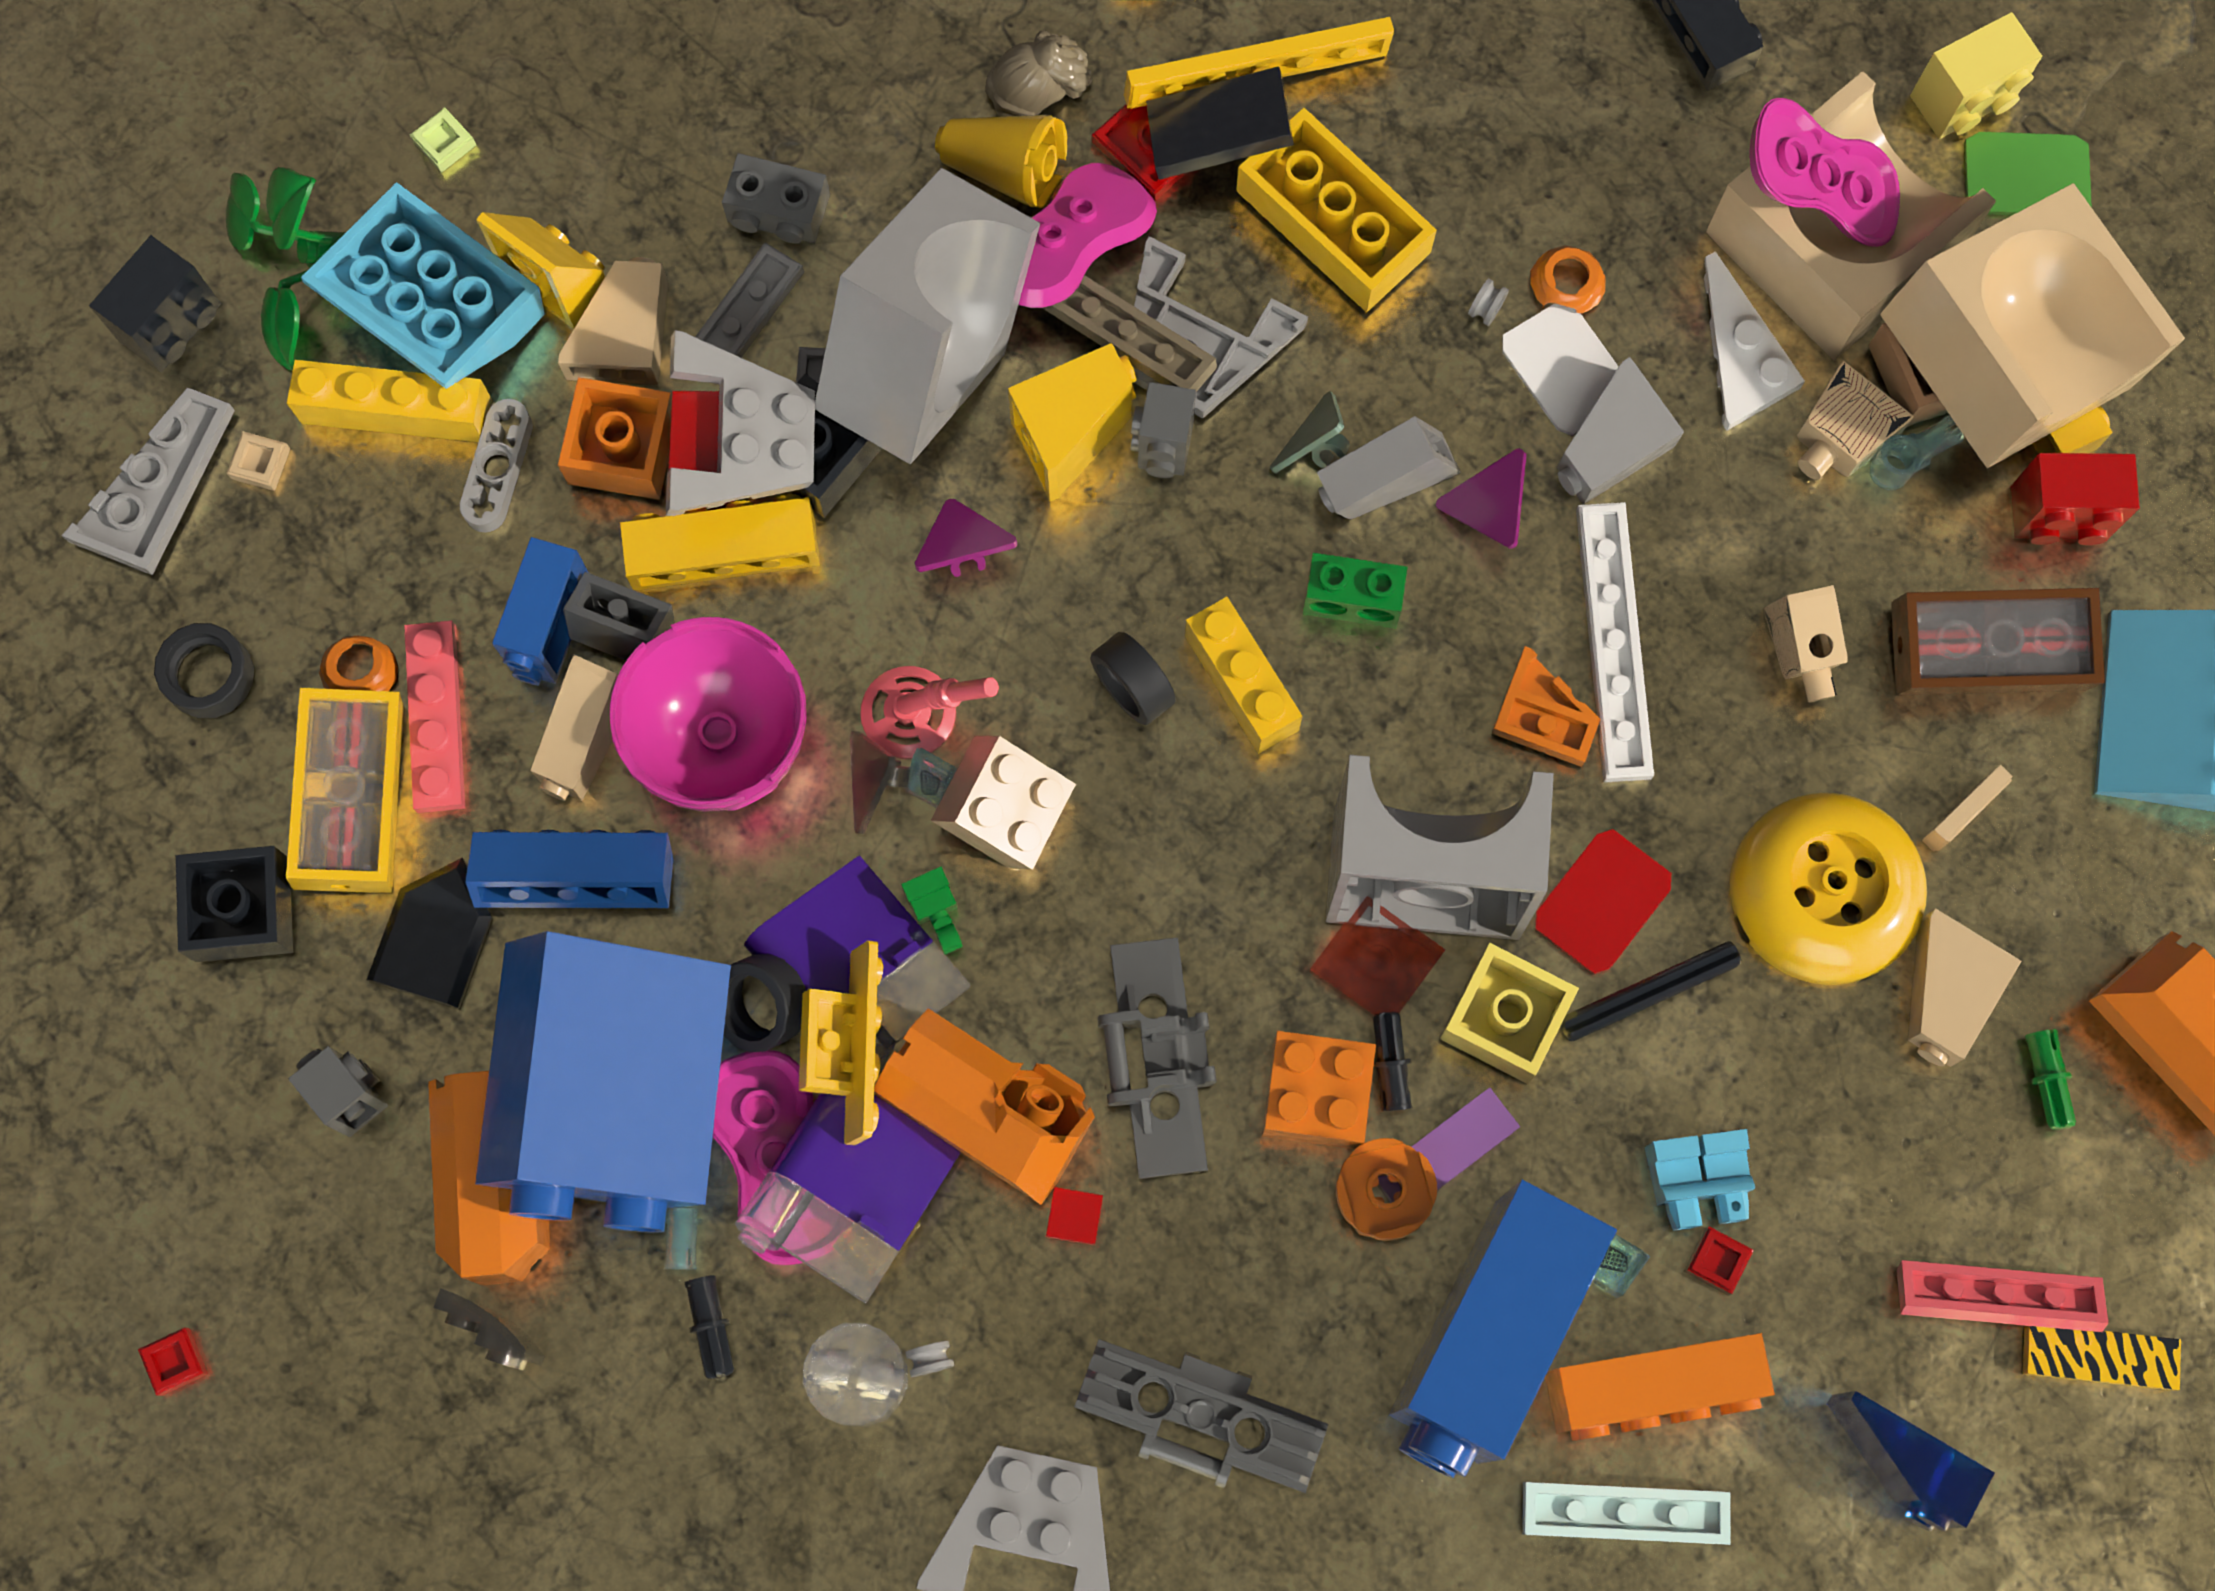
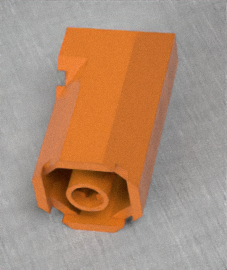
M2171 931L2158 938L2093 996L2089 1002L2215 1135V959L2204 947L2194 942L2187 948L2177 944L2176 942L2182 936Z
M928 1008L903 1037L906 1042L900 1051H894L886 1062L874 1086L875 1095L1041 1205L1058 1184L1095 1118L1091 1107L1086 1112L1083 1106L1086 1095L1082 1086L1049 1064L1036 1063L1033 1070H1020L1023 1063L1010 1062Z
M489 1070L450 1074L444 1076V1084L437 1079L428 1081L436 1253L461 1278L479 1285L522 1282L531 1272L530 1269L538 1259L541 1260L550 1250L549 1220L510 1215L509 1208L512 1189L475 1184Z

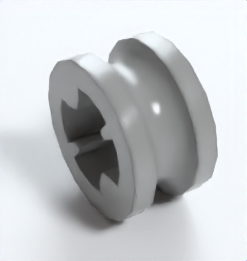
M1489 278L1478 292L1468 312V315L1473 318L1477 315L1482 316L1483 323L1487 326L1492 323L1509 292V289L1505 287L1496 289L1493 284L1494 281Z
M949 1341L932 1343L906 1351V1358L911 1359L914 1363L912 1370H910L911 1377L926 1375L955 1366L954 1360L949 1359L946 1355L947 1349L950 1348Z

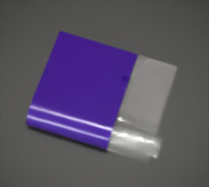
M859 855L765 921L746 939L744 947L751 955L769 953L784 959L797 971L805 985L806 991L808 989H818L849 994L851 951L867 940L878 942V957L883 961V974L877 986V1005L881 1008L882 1019L879 1031L876 1034L875 1053L880 1058L879 1074H881L886 1062L890 1058L888 1055L894 1049L896 1043L903 1039L917 1019L928 1008L935 1013L939 1012L967 991L971 984Z
M820 1093L738 1217L735 1226L741 1232L738 1239L753 1251L763 1254L766 1249L777 1251L779 1248H782L863 1303H867L961 1152L876 1095H874V1103L878 1105L879 1119L875 1131L870 1138L857 1145H846L844 1143L846 1096Z

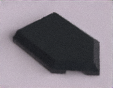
M463 858L400 888L368 973L367 981L460 1009L492 921L488 908H474L466 885L468 866Z

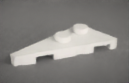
M1713 252L1704 259L1706 269L1704 283L1706 294H1709L1712 317L1709 322L1713 353L1718 362L1717 384L1718 388L1721 387L1724 409L1722 423L1726 431L1799 390L1805 380L1718 254Z

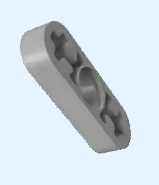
M502 399L490 407L460 500L462 516L468 525L478 532H491L503 524L533 429L532 419L525 406L517 400ZM511 414H515L520 423L519 426L511 425L506 437L510 446H514L513 448L502 443L505 430L500 423V420H509ZM494 455H503L509 459L508 469L499 476H490L484 472L485 462ZM480 483L491 488L488 501L494 509L492 512L485 511L482 518H478L473 509L474 505H483L487 494L484 487L479 485Z

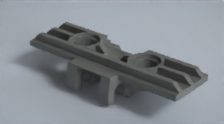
M1178 938L1110 945L1118 1012L1103 1014L1097 1017L1098 1027L1104 1029L1111 1093L1107 1094V1102L1109 1106L1130 1104L1139 1179L1208 1171L1197 1088L1215 1084L1217 1082L1215 1066H1209L1205 1038V1032L1210 1029L1208 1013L1201 1012L1195 1014L1194 1017L1188 1018ZM1156 996L1166 1004L1167 1013L1165 1016L1151 1019L1142 1015L1138 1006L1144 998ZM1123 1028L1140 1029L1147 1088L1131 1090ZM1159 1093H1170L1178 1100L1179 1111L1173 1118L1162 1120L1152 1113L1150 1109L1151 1100Z
M1098 1339L1074 1407L1145 1433L1139 1457L1148 1460L1149 1455L1178 1465L1215 1479V1485L1225 1488L1232 1466L1306 1493L1329 1425L1328 1423L1247 1394L1252 1381L1251 1375L1240 1371L1234 1373L1199 1360L1200 1356L1185 1352L1179 1369ZM1159 1383L1167 1390L1168 1404L1162 1411L1150 1413L1140 1406L1138 1394L1144 1385ZM1245 1418H1253L1259 1421L1264 1429L1262 1443L1253 1449L1242 1447L1235 1439V1427L1239 1421ZM1166 1420L1174 1424H1180L1227 1443L1223 1460L1156 1436L1161 1421Z

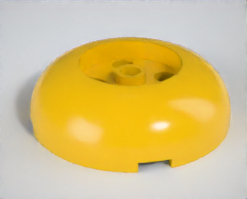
M1806 794L1782 802L1769 810L1752 825L1743 837L1733 858L1729 884L1732 909L1735 917H1738L1743 930L1751 941L1749 944L1774 968L1798 980L1814 984H1849L1872 976L1887 968L1904 953L1913 941L1921 925L1926 907L1927 884L1921 857L1909 835L1897 821L1882 809L1867 801L1845 794ZM1810 844H1815L1821 852H1827L1825 861L1815 862L1809 857L1808 847ZM1857 860H1863L1869 864L1873 872L1872 877L1862 878L1856 873L1855 863ZM1828 876L1836 880V885L1840 889H1834L1829 885ZM1796 889H1807L1808 897L1812 902L1811 906L1802 907L1794 894ZM1853 904L1859 909L1856 915L1858 922L1848 923L1842 918L1841 908L1843 905Z

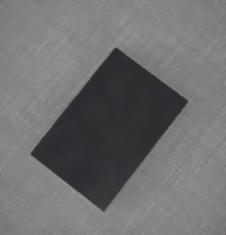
M1279 66L1146 101L1154 164L1159 180L1294 145L1283 76Z

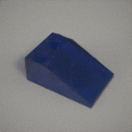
M1857 1391L1831 1395L1827 1405L1891 1499L1907 1509L1903 1515L1907 1520L1932 1532L1933 1528L1946 1532L1947 1528H1967L1995 1472Z

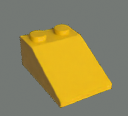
M482 212L476 220L492 253L536 284L540 289L543 307L574 329L605 279L603 273L605 266L602 262L586 250H583L581 254L568 245L570 243L568 238L551 224L544 228L529 217Z

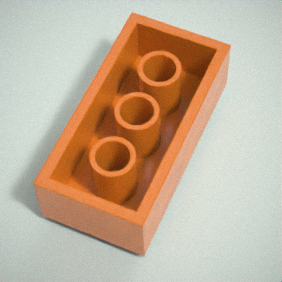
M1762 1333L1561 1367L1548 1371L1545 1376L1556 1434L1570 1431L1572 1441L1610 1435L1608 1424L1620 1423L1622 1433L1661 1426L1660 1415L1669 1414L1671 1424L1712 1417L1710 1407L1719 1405L1721 1415L1761 1409L1760 1398L1775 1395Z

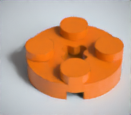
M1379 1138L1368 1141L1357 1147L1342 1164L1336 1182L1337 1203L1346 1221L1360 1235L1384 1241L1401 1239L1417 1231L1431 1214L1437 1197L1436 1175L1428 1159L1411 1146L1403 1144L1404 1142L1393 1138ZM1387 1176L1390 1183L1398 1182L1400 1185V1191L1393 1195L1394 1202L1385 1203L1382 1197H1375L1372 1189L1379 1185L1378 1177Z

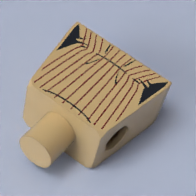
M1843 361L1797 435L1799 441L1809 448L1798 460V466L1804 474L1815 480H1819L1831 466L1843 476L1849 477L1894 442L1903 433L1914 416Z
M1834 585L1787 595L1764 607L1765 617L1783 677L1790 679L1802 676L1808 702L1837 696L1831 669L1847 663L1848 657Z

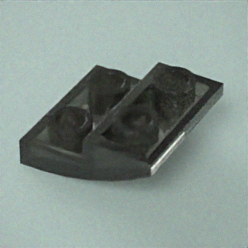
M440 1288L433 1308L448 1313L444 1323L478 1333L474 1344L488 1349L485 1359L523 1371L527 1362L542 1366L545 1355L535 1342L512 1321L480 1302Z

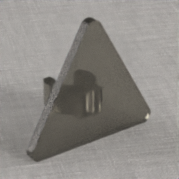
M852 731L850 734L854 831L857 834H864L886 785L908 787L911 768L901 766L900 760H896L895 756L860 731Z

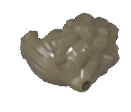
M1045 30L1039 31L1034 42L1017 44L1007 50L996 61L987 76L985 92L994 101L995 111L999 117L1039 115L1045 108L1060 101L1065 95L1073 99L1080 97L1083 91L1086 90V87L1092 83L1091 70L1087 68L1088 55L1077 45L1076 41L1069 39L1066 35L1050 34Z

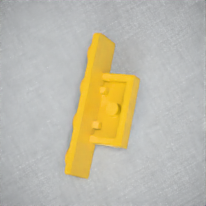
M869 940L851 951L849 994L818 989H808L802 993L799 1091L846 1096L844 1143L846 1145H857L870 1138L877 1127L879 1119L878 1105L874 1103V1083L877 1081L880 1072V1058L875 1053V1039L882 1019L881 1008L877 1005V986L883 974V961L878 957V942Z

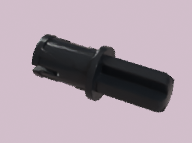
M1394 1011L1377 1013L1373 1017L1377 1061L1374 1062L1373 1067H1377L1381 1111L1411 1109L1413 1107L1409 1091L1407 1064H1411V1058H1405L1400 1015Z
M715 1275L695 1278L684 1283L685 1288H687L694 1326L689 1329L691 1334H696L704 1376L707 1379L725 1377L734 1371L725 1327L730 1325L729 1319L723 1318Z

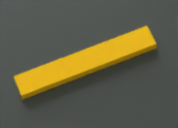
M1390 17L1129 70L1126 73L1124 98L1127 108L1133 109L1147 106L1146 101L1278 66L1282 76L1286 77L1386 56L1394 28Z

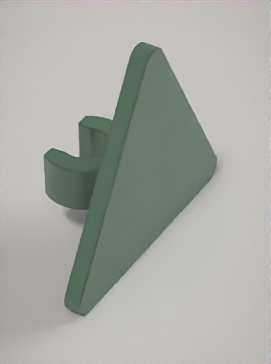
M1331 391L1322 397L1270 465V469L1274 473L1284 469L1310 451H1312L1313 461L1321 468L1330 465L1334 457L1331 451L1339 458L1346 456L1350 443L1345 436L1340 434L1344 428V423L1336 396Z

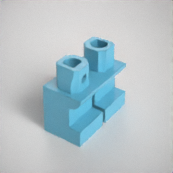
M1747 1129L1704 1134L1700 1137L1697 1135L1653 1141L1644 1147L1657 1206L1665 1205L1673 1231L1702 1226L1698 1200L1714 1198L1719 1224L1736 1223L1749 1219L1747 1193L1755 1189V1184L1749 1172L1747 1150L1750 1148Z

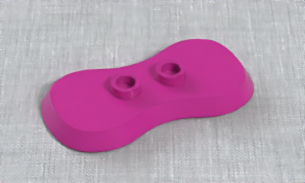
M1775 98L1767 102L1754 123L1749 149L1752 176L1760 190L1770 199L1788 206L1816 208L1825 214L1845 236L1853 241L1872 247H1879L1888 243L1895 233L1900 208L1899 180L1894 165L1888 156L1878 146L1869 141L1842 139L1832 135L1823 129L1802 106L1793 100Z
M1104 163L1083 165L1073 170L1056 187L1046 207L1031 217L1040 223L1019 305L1030 308H1043L1065 300L1078 288L1085 272L1095 259L1106 251L1133 241L1146 233L1152 226L1157 213L1156 203L1147 190L1126 172Z
M775 1050L745 1052L732 1056L720 1063L713 1138L728 1155L736 1173L738 1182V1221L741 1234L746 1243L760 1258L772 1264L795 1265L820 1258L836 1249L847 1238L852 1223L815 1198L804 1201L793 1197L779 1188L769 1178V1170L813 1105V1092L799 1091L800 1065L789 1055Z

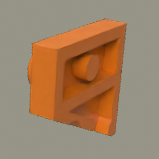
M1525 646L1491 734L1582 767L1586 761L1600 718L1585 703L1578 701L1573 696L1571 688L1559 676L1555 678L1536 659L1537 654L1532 648Z

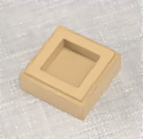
M242 431L226 474L232 480L275 491L289 455L290 447L287 443Z

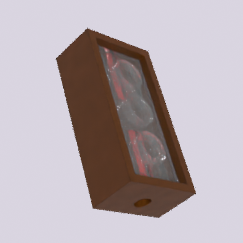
M2099 588L1906 592L1891 602L1896 696L2087 691L2105 683Z

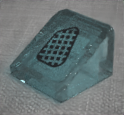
M917 748L907 773L904 788L910 794L937 808L958 768L923 748Z
M1615 1234L1595 1274L1593 1282L1616 1299L1620 1298L1646 1264L1650 1255Z

